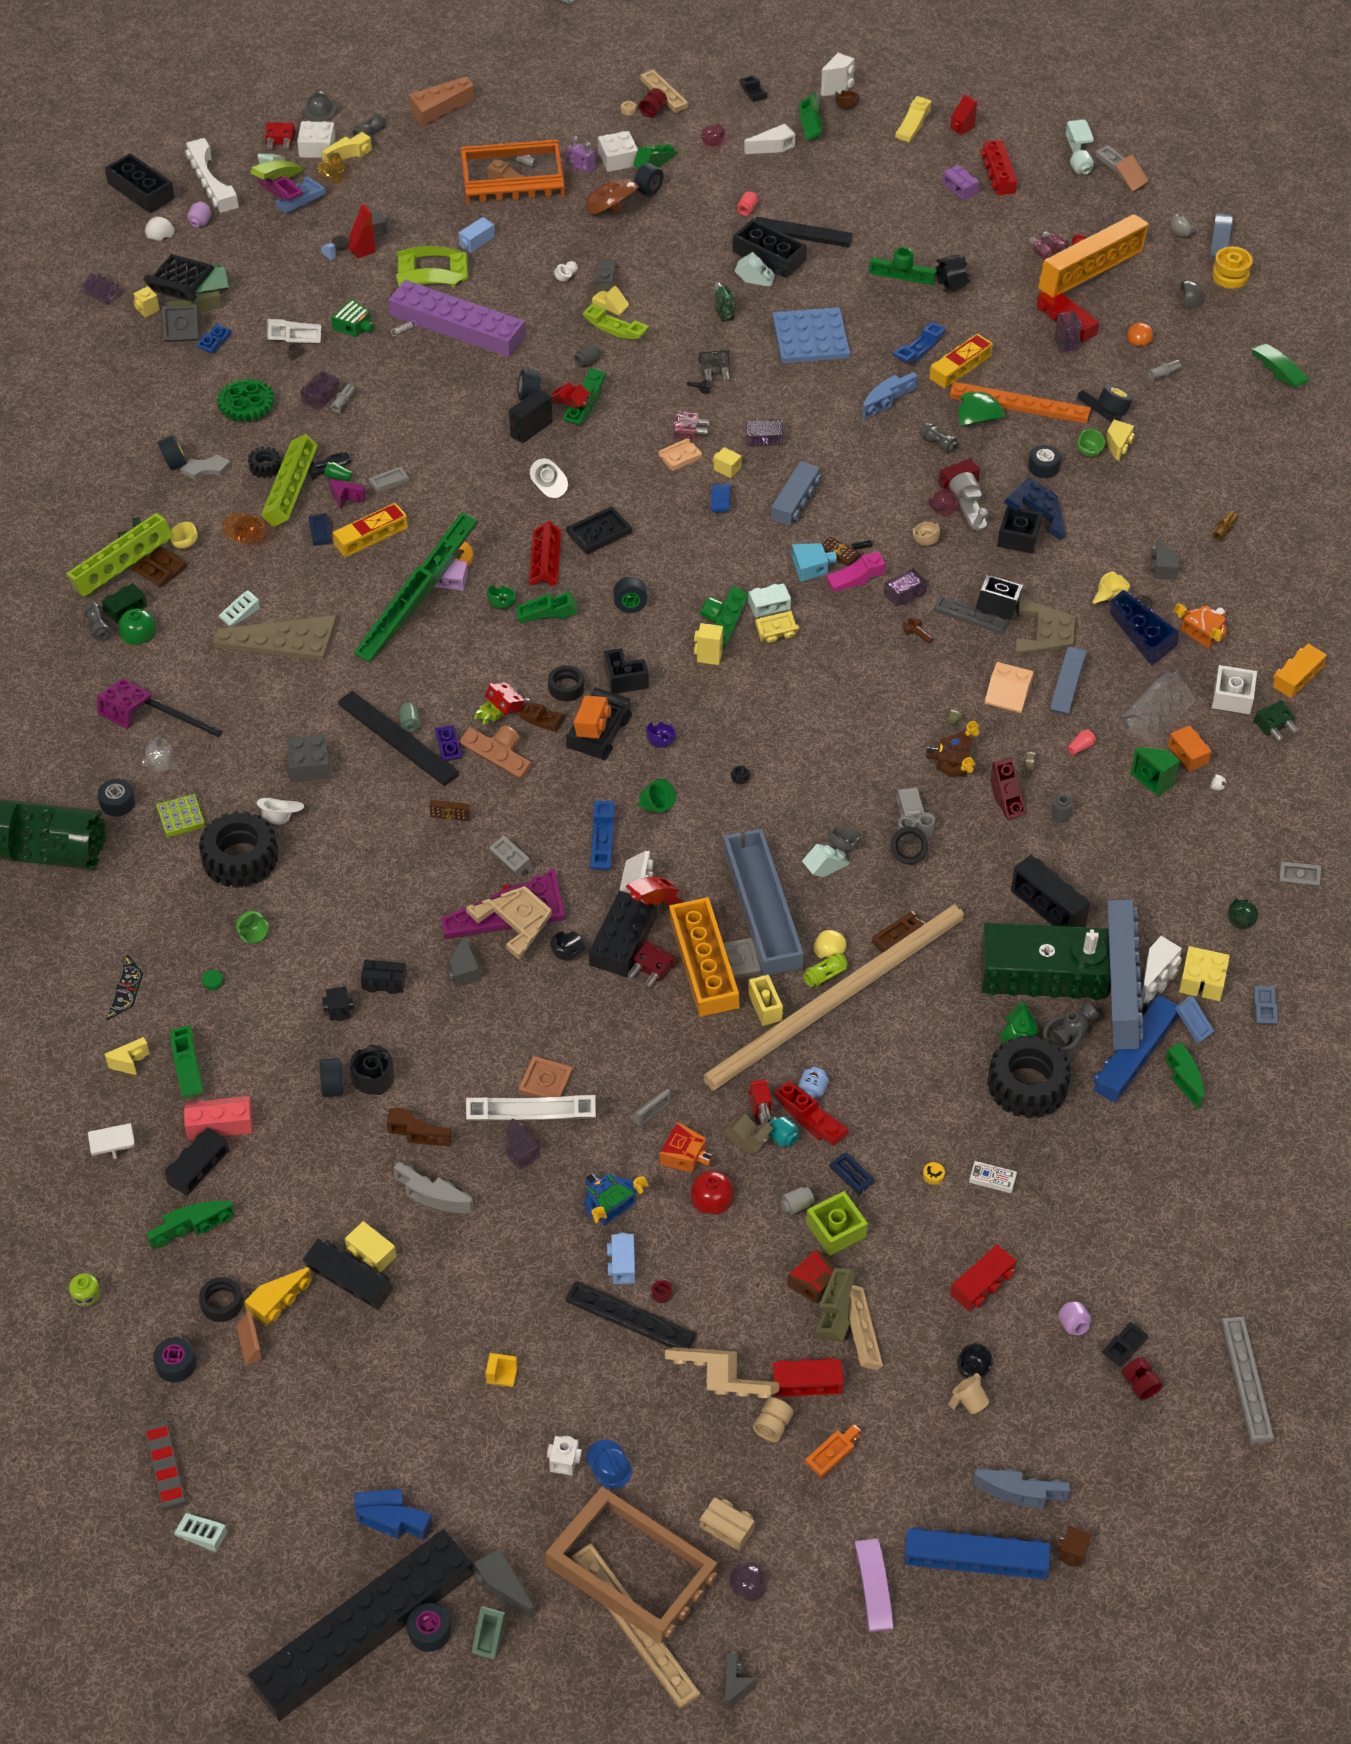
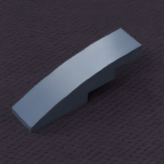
M1068 646L1052 699L1051 712L1069 715L1086 656V650Z

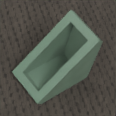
M481 1606L471 1653L495 1659L506 1628L505 1612Z

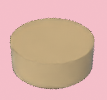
M626 101L621 104V112L623 114L633 115L636 113L637 105L634 102Z

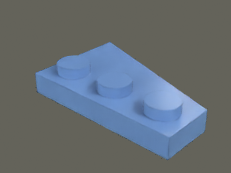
M306 176L302 184H296L303 192V195L289 201L279 198L275 203L276 207L284 213L292 212L293 209L320 198V196L326 194L325 187Z

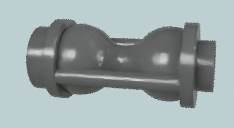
M376 113L365 122L355 126L352 134L356 136L363 132L370 136L378 130L385 128L386 120L382 115Z
M925 423L922 426L920 435L924 440L939 443L941 449L947 454L957 449V438L942 435L939 429L932 423Z
M92 602L85 607V616L93 623V637L96 640H105L111 635V629L106 622L102 621L104 617L102 606Z

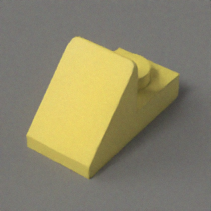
M616 286L608 292H598L592 298L593 304L619 316L629 307V303Z
M142 1037L105 1053V1058L109 1069L137 1075L133 1062L142 1060L145 1056L150 1055L147 1042Z

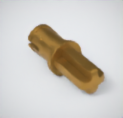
M1233 511L1227 513L1224 519L1218 522V527L1212 533L1213 539L1221 541L1225 534L1232 529V524L1237 519V515Z

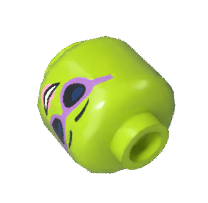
M87 1273L78 1274L70 1281L69 1292L73 1302L78 1306H91L99 1299L100 1288L98 1281L93 1275Z

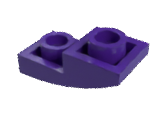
M454 725L435 728L442 759L448 761L462 758Z

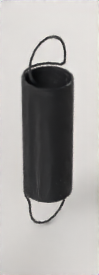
M872 541L855 542L849 546H852L855 550L872 547Z

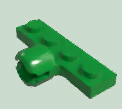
M908 247L897 248L891 261L870 257L868 274L934 286L936 279V269L918 266L913 263L914 253Z
M733 585L725 602L713 597H707L700 610L701 617L713 622L714 625L723 626L722 649H725L748 597L747 592Z

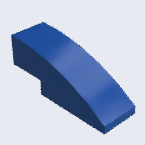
M367 1506L357 1508L355 1511L358 1523L397 1539L401 1537L403 1532L425 1540L433 1525L431 1514L403 1506Z

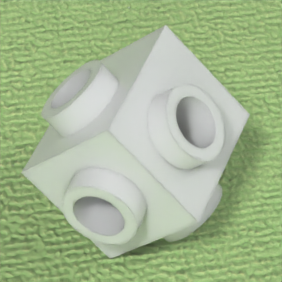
M555 1436L554 1443L549 1444L547 1458H550V1472L573 1476L575 1464L580 1463L582 1450L578 1449V1440L570 1436Z

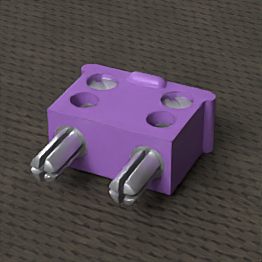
M572 136L571 144L567 147L566 163L589 173L596 167L595 151L590 149V143L585 142L584 146L577 143V137Z

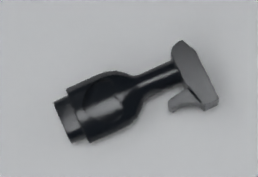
M348 452L330 455L325 460L316 463L312 460L308 469L312 479H317L318 475L324 473L323 468L326 467L328 462H335L340 466L351 463Z

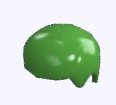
M1094 429L1082 431L1077 440V449L1087 457L1099 455L1105 445L1103 434Z
M247 911L236 920L237 933L246 943L256 944L262 941L268 934L269 925L258 911Z

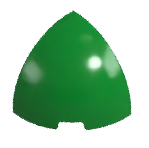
M970 391L963 393L960 397L962 400V405L958 408L960 426H970L984 421L1006 418L999 402L987 393Z

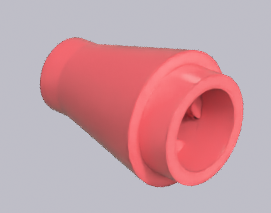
M1082 730L1071 744L1067 746V750L1074 756L1094 746L1096 737L1090 730Z

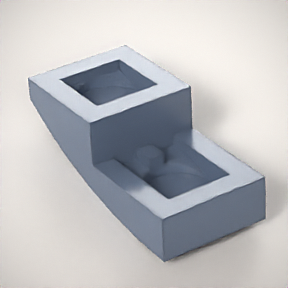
M1254 986L1253 1000L1256 1024L1277 1025L1275 987Z

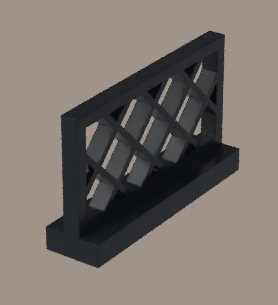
M170 254L153 276L147 274L143 280L154 292L194 302L197 298L194 294L195 291L215 268L208 263Z

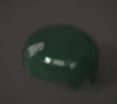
M1237 898L1228 907L1227 918L1233 927L1249 929L1256 924L1258 911L1256 906L1249 902L1248 899L1238 900Z

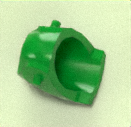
M1022 1000L1005 1018L1008 1024L999 1035L1002 1043H1008L1009 1039L1014 1037L1020 1039V1036L1033 1038V1036L1038 1037L1039 1035L1036 1022L1028 1010V1006Z

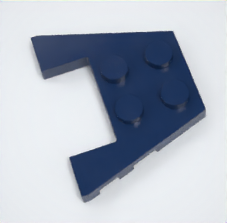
M1028 477L1004 501L1006 505L1015 511H1018L1023 503L1034 511L1043 513L1042 516L1050 521L1048 533L1059 540L1065 537L1058 496L1052 490L1042 486L1038 481Z

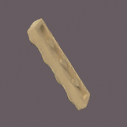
M651 70L640 75V80L650 90L659 88L666 94V105L674 113L688 108V102L656 71Z
M852 1285L848 1305V1319L858 1359L862 1367L878 1370L883 1367L864 1290L862 1287Z

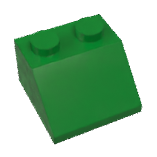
M1137 747L1134 752L1130 774L1159 797L1175 785L1180 760L1166 749Z

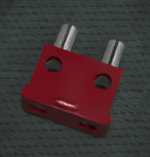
M645 941L643 942V947L633 958V967L628 972V976L633 978L641 970L650 975L645 985L651 987L656 979L661 982L671 968L675 967L674 956Z

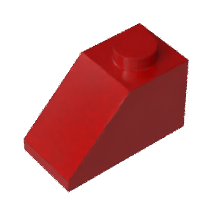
M964 95L951 115L950 129L961 136L975 128L978 103L976 100L968 95Z

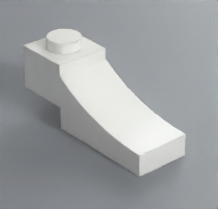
M267 319V338L271 340H285L286 342L320 343L321 325L281 319Z

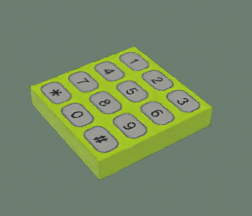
M195 794L156 804L166 837L205 827Z

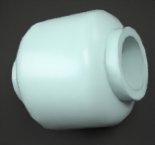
M1078 150L1072 154L1070 165L1076 174L1083 175L1091 171L1094 161L1087 151Z

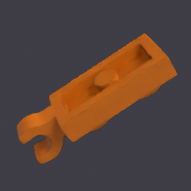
M855 1424L844 1434L837 1430L805 1459V1464L822 1479L854 1450V1444L852 1443L860 1438L858 1433L861 1430Z

